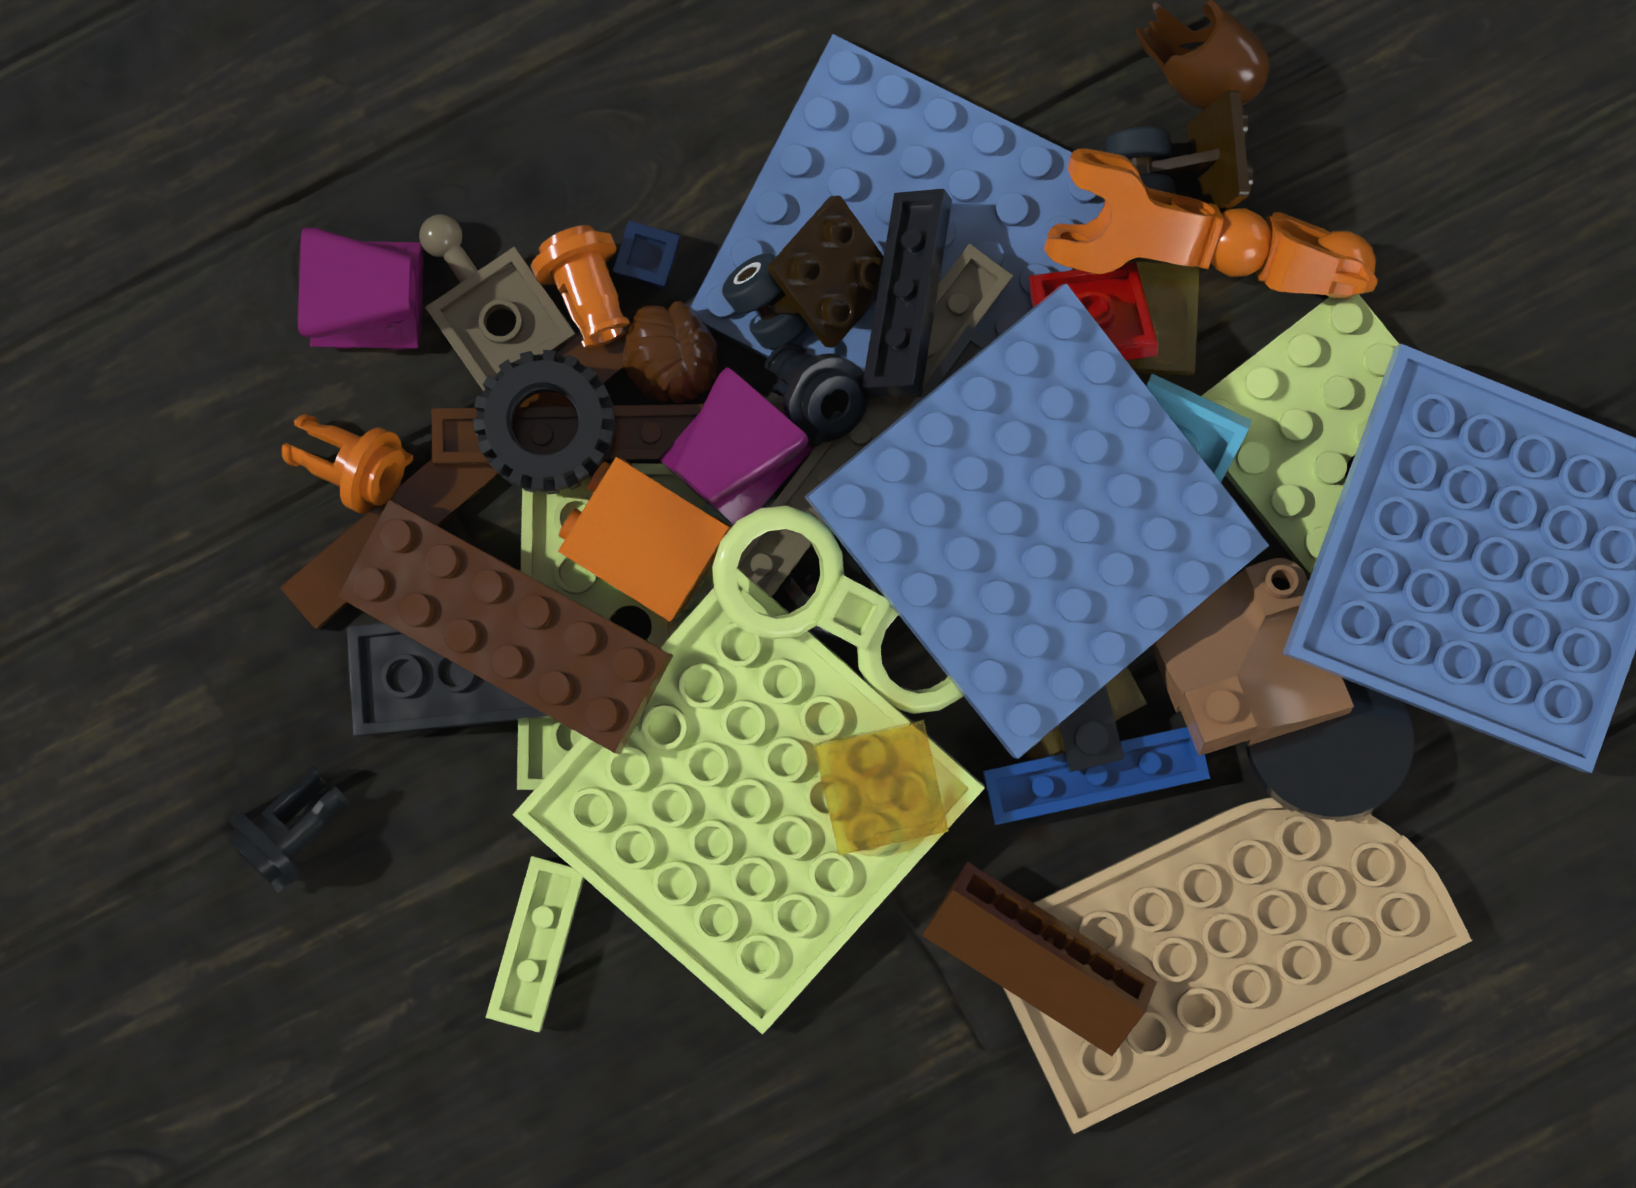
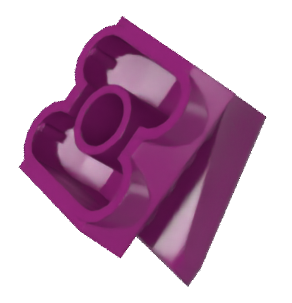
M303 228L300 245L298 330L300 335L310 338V347H332L340 350L351 347L385 348L393 351L404 348H418L422 337L424 259L421 243L362 242L318 228Z
M725 368L717 377L701 412L663 453L659 460L724 519L734 525L738 520L762 508L764 503L780 485L797 470L799 464L813 448L808 444L806 434L733 370Z

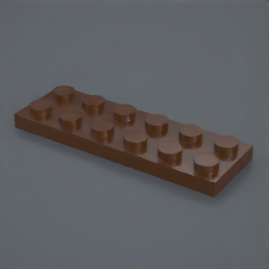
M391 500L386 504L337 596L616 754L622 753L673 657V654Z

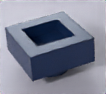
M628 220L614 265V276L666 291L681 242L680 235Z

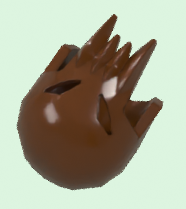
M1208 0L1202 7V11L1213 25L1192 31L1160 4L1154 2L1152 7L1158 22L1155 20L1149 21L1151 28H1145L1144 31L1138 27L1135 29L1138 40L1146 54L1155 59L1165 74L1167 81L1186 103L1202 110L1206 109L1227 90H1239L1241 106L1255 98L1264 88L1269 73L1270 61L1262 41L1213 0ZM1202 42L1201 46L1193 50L1180 47L1186 43Z

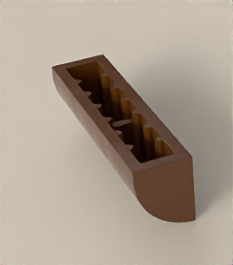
M969 862L966 863L922 934L923 937L1110 1056L1114 1055L1145 1014L1157 981Z

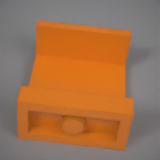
M615 457L611 465L604 461L588 484L587 489L593 492V495L582 512L575 508L564 522L558 535L564 539V542L558 552L669 622L678 621L714 563L720 541L732 526L717 516H711L634 468L633 464L627 460Z

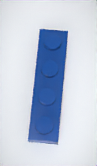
M1187 727L1120 741L1124 760L1068 773L1064 754L986 770L982 774L993 823L998 825L1210 779L1205 754L1198 756Z

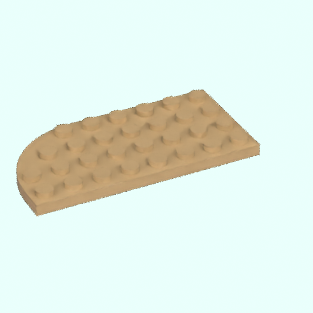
M1266 798L1244 803L1223 811L1033 902L1038 907L1157 981L1145 1014L1113 1056L1105 1053L1007 989H1003L1071 1131L1075 1134L1447 954L1472 940L1439 875L1426 857L1404 835H1400L1371 814L1349 821L1335 822V820L1307 816L1295 810L1291 812L1273 798Z

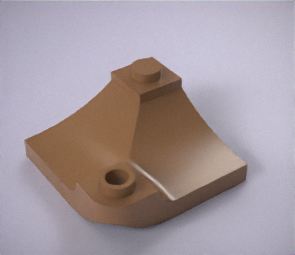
M1275 558L1245 567L1243 571L1225 582L1150 646L1176 713L1181 711L1198 756L1245 741L1247 746L1349 714L1354 708L1341 677L1282 655L1309 582L1302 568L1293 561ZM1277 577L1283 578L1289 583L1290 588L1279 590L1274 587L1271 580Z

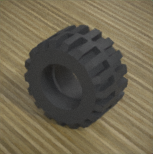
M543 350V354L533 355L532 351L520 353L521 358L512 363L507 359L499 365L501 370L494 377L489 374L483 383L485 390L482 396H477L474 408L477 410V417L473 419L474 432L479 440L477 444L482 454L506 481L523 488L524 491L536 493V491L546 492L549 495L560 494V490L568 488L573 490L582 486L581 482L588 477L592 478L602 462L608 460L612 451L613 438L616 437L615 412L605 385L599 380L597 374L589 366L585 367L582 365L579 359L569 354L566 357L557 355L554 350ZM541 392L562 394L572 402L578 414L579 424L574 439L561 451L549 455H538L526 450L516 439L513 430L514 416L520 405L529 397Z

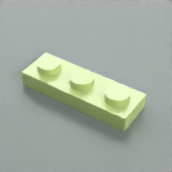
M531 856L486 1018L535 1032L542 1030L584 877L571 866Z

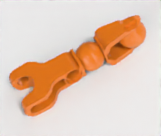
M1092 149L1075 150L1070 156L1067 169L1072 182L1078 188L1090 191L1105 199L1104 207L1095 219L1086 224L1058 223L1053 226L1048 232L1043 248L1045 253L1054 262L1094 274H1105L1122 267L1129 260L1141 257L1182 266H1198L1203 269H1208L1211 264L1216 270L1229 277H1244L1255 272L1258 280L1265 282L1270 289L1288 293L1321 294L1332 299H1350L1355 295L1374 291L1377 285V278L1374 275L1376 259L1373 248L1363 237L1350 231L1329 232L1281 212H1274L1272 216H1267L1265 220L1260 215L1246 208L1228 209L1221 213L1216 204H1208L1191 197L1149 188L1142 182L1137 168L1127 157Z

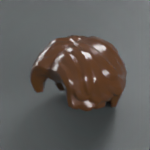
M683 301L674 302L669 309L663 306H644L639 309L629 325V333L624 338L625 349L622 356V368L627 372L629 379L633 381L635 387L641 390L646 398L663 405L671 403L685 404L697 399L699 394L709 391L712 380L716 379L718 368L716 353L719 347L697 312Z

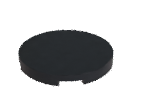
M1343 679L1354 705L1351 713L1247 746L1246 744L1248 760L1258 782L1276 802L1291 812L1295 810L1307 816L1335 820V822L1363 817L1384 805L1398 790L1409 771L1414 752V733L1404 703L1346 679Z

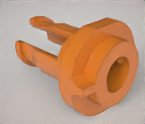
M589 225L571 227L549 237L539 247L540 254L532 261L531 269L538 283L544 285L556 284L572 320L580 328L584 338L581 341L583 347L596 348L623 337L626 334L623 327L628 326L630 322L621 313L618 294L606 265L616 253L617 247L610 233L595 231Z
M309 414L297 417L294 420V426L307 431V434L341 448L335 462L331 463L288 443L282 445V457L287 464L291 466H304L314 476L339 486L343 505L360 514L368 513L376 505L381 506L387 503L400 486L405 467L413 461V455L407 453L402 448L399 437L391 431L377 427L369 430L361 437L337 426L322 425L316 417Z

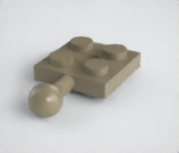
M437 214L424 221L419 232V239L423 249L432 256L443 257L460 281V284L425 308L483 391L485 390L483 383L489 374L494 377L501 370L499 365L507 359L512 363L521 358L520 353L532 351L533 355L543 354V350H554L557 352L576 337L575 332L542 285L536 281L534 274L515 247L478 271L460 246L462 243V230L455 219L448 215ZM498 309L510 310L516 316L514 329L505 336H495L487 330L488 317Z

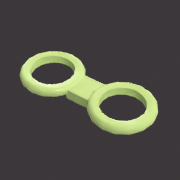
M790 506L760 508L738 520L720 541L712 566L714 592L726 616L746 633L772 640L797 637L815 626H819L857 646L858 666L864 680L894 707L905 712L916 714L939 711L963 697L949 677L932 688L920 690L900 687L889 678L882 664L881 644L886 629L898 616V613L884 596L844 576L843 554L832 531L812 513ZM787 529L800 533L812 543L819 557L820 578L815 593L804 606L790 614L770 616L756 612L746 604L738 589L736 570L742 552L753 539L767 531Z

